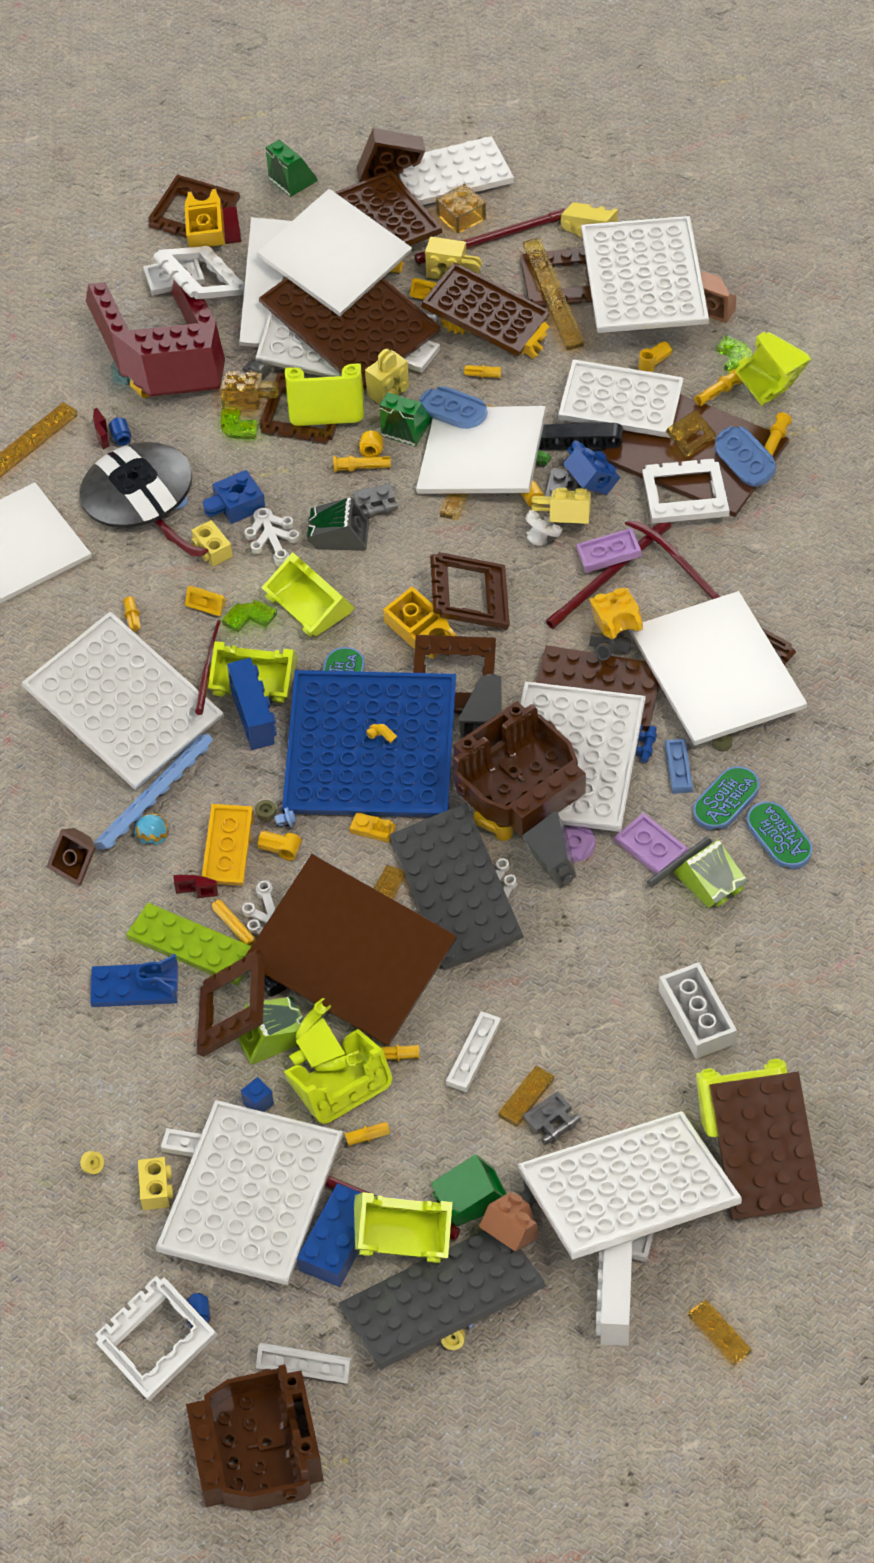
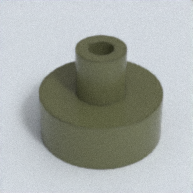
M731 734L713 739L712 746L717 751H727L732 747L733 737Z
M262 800L255 807L257 818L264 822L273 820L277 814L276 805L270 800Z

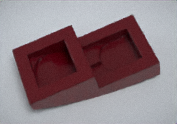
M237 207L222 208L225 244L242 242Z
M95 408L93 420L96 436L102 449L110 447L106 419L99 409Z
M173 875L176 894L197 892V898L218 896L216 880L198 875Z

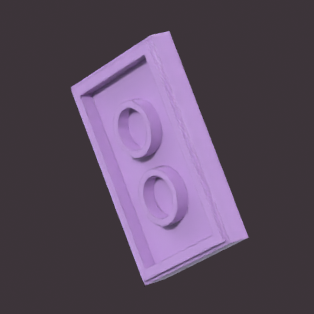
M632 528L576 544L586 573L642 556V551Z
M644 813L614 837V841L654 874H657L689 850Z

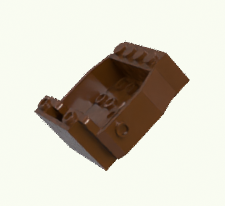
M518 701L514 702L453 745L456 792L485 819L511 827L521 837L553 812L559 813L586 793V773L578 766V760L571 741L559 732L551 721H547L542 715H539L537 708L533 704L525 708Z
M286 1364L279 1365L277 1369H262L258 1373L227 1379L205 1394L204 1400L186 1404L206 1507L225 1503V1506L256 1511L305 1500L312 1494L310 1484L324 1481L302 1370L287 1373ZM302 1400L308 1427L307 1430L302 1431L298 1428L294 1402ZM231 1438L234 1440L232 1443H226L227 1439ZM265 1442H271L269 1446L263 1445ZM304 1445L310 1446L308 1451H303L301 1448ZM233 1460L238 1461L236 1465L230 1464V1462Z

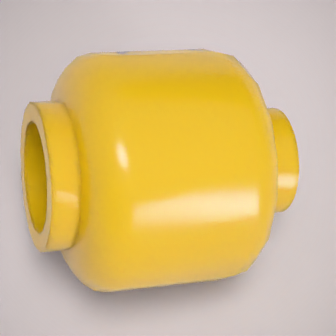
M370 430L364 432L360 437L358 447L361 455L364 457L380 456L384 445L383 437L377 431Z

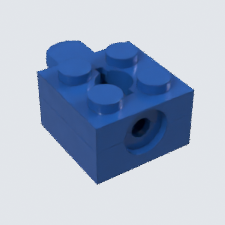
M573 441L572 446L567 449L570 456L563 465L581 487L608 495L621 477L617 474V469L608 463L605 454L600 451H592L579 441Z
M247 470L213 483L214 496L203 500L205 515L214 517L224 513L231 524L254 515L257 509L265 508L264 494Z

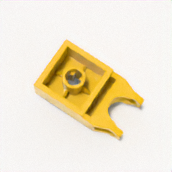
M212 189L209 198L204 201L196 200L192 192H188L185 201V222L189 248L225 245L223 209L217 190Z
M413 586L383 609L384 622L414 649L416 635L456 636L449 626L447 619L440 618V614L433 613V604ZM430 654L426 656L434 659L436 657V654Z
M618 588L614 592L598 594L590 599L594 620L603 636L615 639L617 634L624 630L632 629L636 632L643 630L640 608L628 588Z

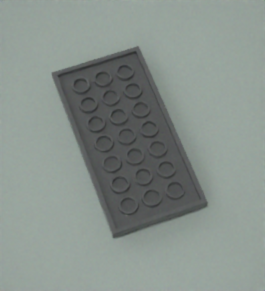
M467 803L389 834L422 916L457 936V940L442 962L444 970L524 938Z
M482 1231L450 1247L448 1258L441 1259V1263L427 1262L426 1259L339 1302V1306L379 1369L382 1370L546 1286L544 1279L521 1249L515 1252L486 1231Z

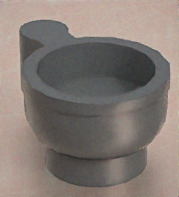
M256 360L252 363L248 362L243 367L246 376L256 384L269 375L266 367Z

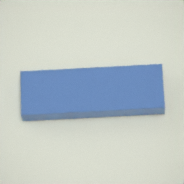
M665 740L672 794L693 792L686 740Z

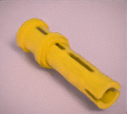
M732 369L726 376H721L717 383L694 396L695 403L698 406H703L722 392H729L733 386L740 385L742 380L736 374V369Z
M784 412L777 413L776 421L770 427L771 434L764 446L772 456L780 439L785 437L787 427L792 423L791 416Z
M349 455V457L338 458L333 456L334 473L347 470L353 472L355 469L391 468L390 456L354 457Z

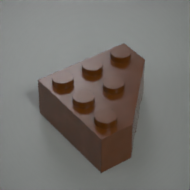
M372 128L356 167L359 182L389 171L398 175L404 172L403 169L411 165L413 167L419 165L425 153L423 137Z

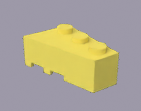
M575 202L561 214V228L581 238V225L618 222V209L605 210V207L601 206L599 208H592L591 205Z

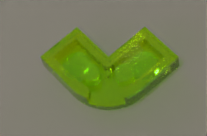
M727 335L717 345L716 352L730 357L724 364V370L728 372L732 369H737L739 366L738 362L742 358L752 356V351L746 343Z
M222 406L220 425L222 432L226 436L234 439H257L258 420H240L241 406Z
M253 600V603L241 605L237 603L223 617L222 625L239 633L247 622L251 620L266 628L277 616V610L257 600Z

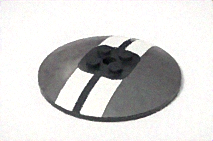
M142 442L123 446L103 456L88 470L80 487L81 503L86 513L92 519L106 526L131 528L150 524L165 517L182 503L191 488L192 470L187 458L172 446L155 442Z

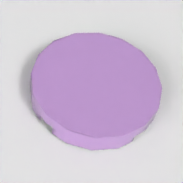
M565 826L573 861L578 862L589 858L596 847L593 832L585 827Z

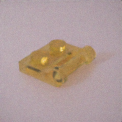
M696 409L666 430L685 457L691 455L693 450L706 441L716 438L714 430ZM700 430L704 432L702 436L689 445L685 441Z

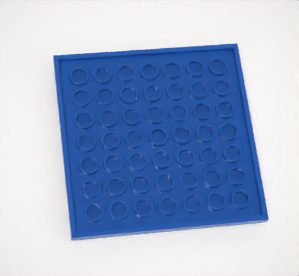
M295 670L282 813H285L284 808L287 807L289 811L293 810L295 814L355 815L356 813H362L370 816L432 817L449 809L456 674ZM372 724H384L397 735V738L390 744L383 736H376L374 739L369 738L366 731Z

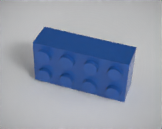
M251 658L228 663L229 687L251 750L274 745V736H277L274 725L276 720L274 713H270L268 696H264L263 682L258 679L259 671L257 665L252 664Z
M337 1183L297 1257L299 1271L341 1287L359 1253L358 1250H355L354 1199L355 1195L361 1192Z

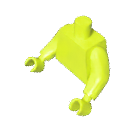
M324 998L320 999L315 1003L314 1008L306 1015L297 1029L295 1037L299 1050L289 1055L294 1065H300L307 1061L310 1067H314L317 1071H335L362 1063V1060L357 1061L355 1058L359 1051L344 1055L345 1052L324 1018L320 1019L331 1008V1005L324 1007L322 1004Z

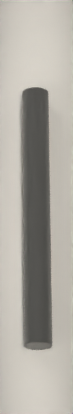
M705 837L647 880L648 886L654 887L685 861L712 843L710 837Z

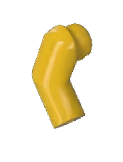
M372 724L366 731L369 738L374 739L376 736H383L390 744L397 738V735L384 724Z

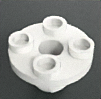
M530 510L525 517L526 521L532 526L531 530L526 532L528 534L527 539L536 546L547 544L548 535L559 537L563 529L554 524V522H550V516L548 515L542 517L537 512Z

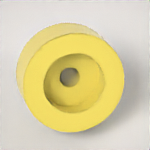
M87 1151L81 1158V1168L86 1173L97 1174L103 1169L104 1158L99 1152Z
M461 1329L441 1339L443 1346L449 1350L460 1349L464 1344L465 1332Z

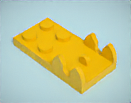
M211 804L202 876L216 880L217 884L244 886L249 842H252L253 806Z

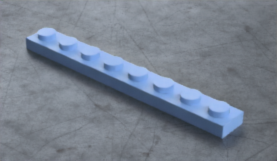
M209 734L201 735L193 741L93 842L96 849L111 848L116 843L115 839L119 835L125 834L130 829L129 825L139 820L143 816L142 812L146 808L153 806L159 795L169 790V785L172 781L178 780L183 775L182 771L192 766L196 762L195 758L209 749L208 745L213 741Z

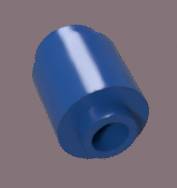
M114 418L109 423V429L114 442L119 446L129 444L132 435L126 419Z
M201 1293L190 1295L186 1301L209 1324L211 1317L208 1297ZM187 1319L188 1323L190 1324V1327L193 1328L194 1326Z

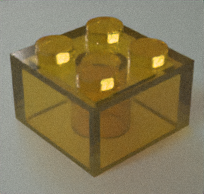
M464 183L436 198V212L458 234L486 219V202Z

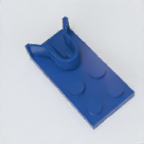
M172 954V956L159 962L153 961L144 964L92 966L91 1007L178 1003V962L176 955Z

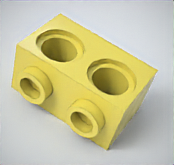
M212 520L191 530L192 545L208 549V552L202 557L212 567L233 557L231 543Z
M165 1157L138 1160L142 1209L169 1208V1199L173 1198L172 1185H168V1179H172L171 1165H166ZM154 1172H160L157 1175H151ZM155 1192H161L158 1195H153Z

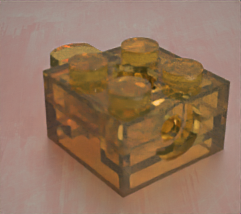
M230 371L225 373L221 385L222 409L259 410L262 398H276L279 396V383L276 381H262V373L255 371L247 373Z

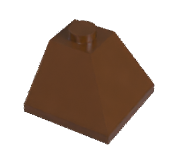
M76 828L61 829L46 867L79 886L82 885L96 849L91 837Z

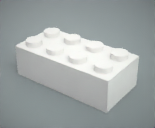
M699 962L659 977V992L695 1059L736 1044L737 1029Z
M632 1240L599 1251L596 1336H601V1345L629 1346Z

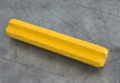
M217 899L213 902L212 909L243 943L252 946L255 942V937L222 900Z

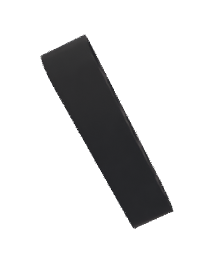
M615 422L544 424L538 450L568 449L572 446L573 441H579L589 449L618 448L622 444L623 427Z

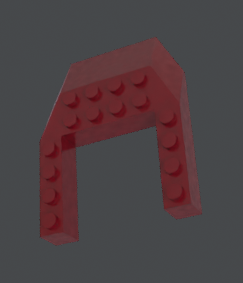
M174 280L171 293L187 324L129 330L106 282L88 284L86 303L122 376H128L134 381L133 384L141 388L149 397L220 389L225 356L216 321L205 299L190 297Z

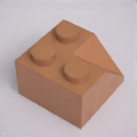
M703 271L701 279L708 316L727 323L736 309L737 296L728 292L720 276Z
M512 1192L489 1204L479 1225L481 1229L515 1252L536 1240L539 1236L537 1223L534 1221L530 1205L520 1195Z

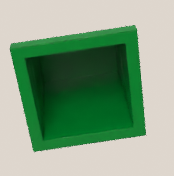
M477 1154L431 1182L435 1190L432 1194L438 1203L440 1201L452 1202L451 1222L457 1226L483 1217L489 1204L507 1194L494 1167Z

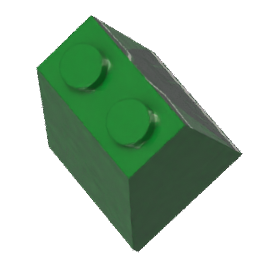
M280 139L265 147L269 180L289 197L318 181V178L305 161Z
M387 392L379 405L382 437L416 447L430 425L431 417L421 402Z

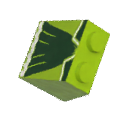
M719 839L685 861L674 871V874L708 908L713 905L721 906L728 901L726 897L729 894L737 895L744 890L742 885L748 882Z
M292 997L265 1000L263 1024L237 1038L250 1065L298 1046L295 1035L304 1018ZM246 1003L244 1009L249 1007L250 1003Z

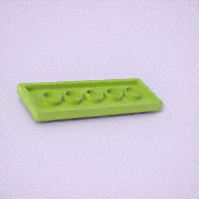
M151 903L146 904L126 933L127 939L169 957L175 954L178 961L211 975L217 974V972L245 957L251 948L248 944ZM245 974L230 983L238 986Z

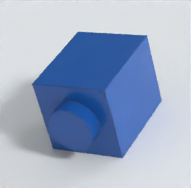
M258 1077L241 1090L242 1101L247 1108L265 1112L274 1105L272 1090Z

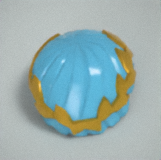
M155 813L143 815L134 826L135 836L143 844L149 842L159 845V843L167 839L169 834L165 819Z

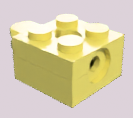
M430 237L425 251L427 278L440 280L454 262L477 274L479 273L482 260L477 256L466 255L465 241Z
M384 349L378 355V361L365 369L367 396L379 405L387 392L400 395L409 388L408 361L393 350Z
M556 488V490L552 491L551 496L532 497V502L535 503L532 504V510L550 511V522L589 524L591 492H587V489L578 488L575 491H568L567 488Z

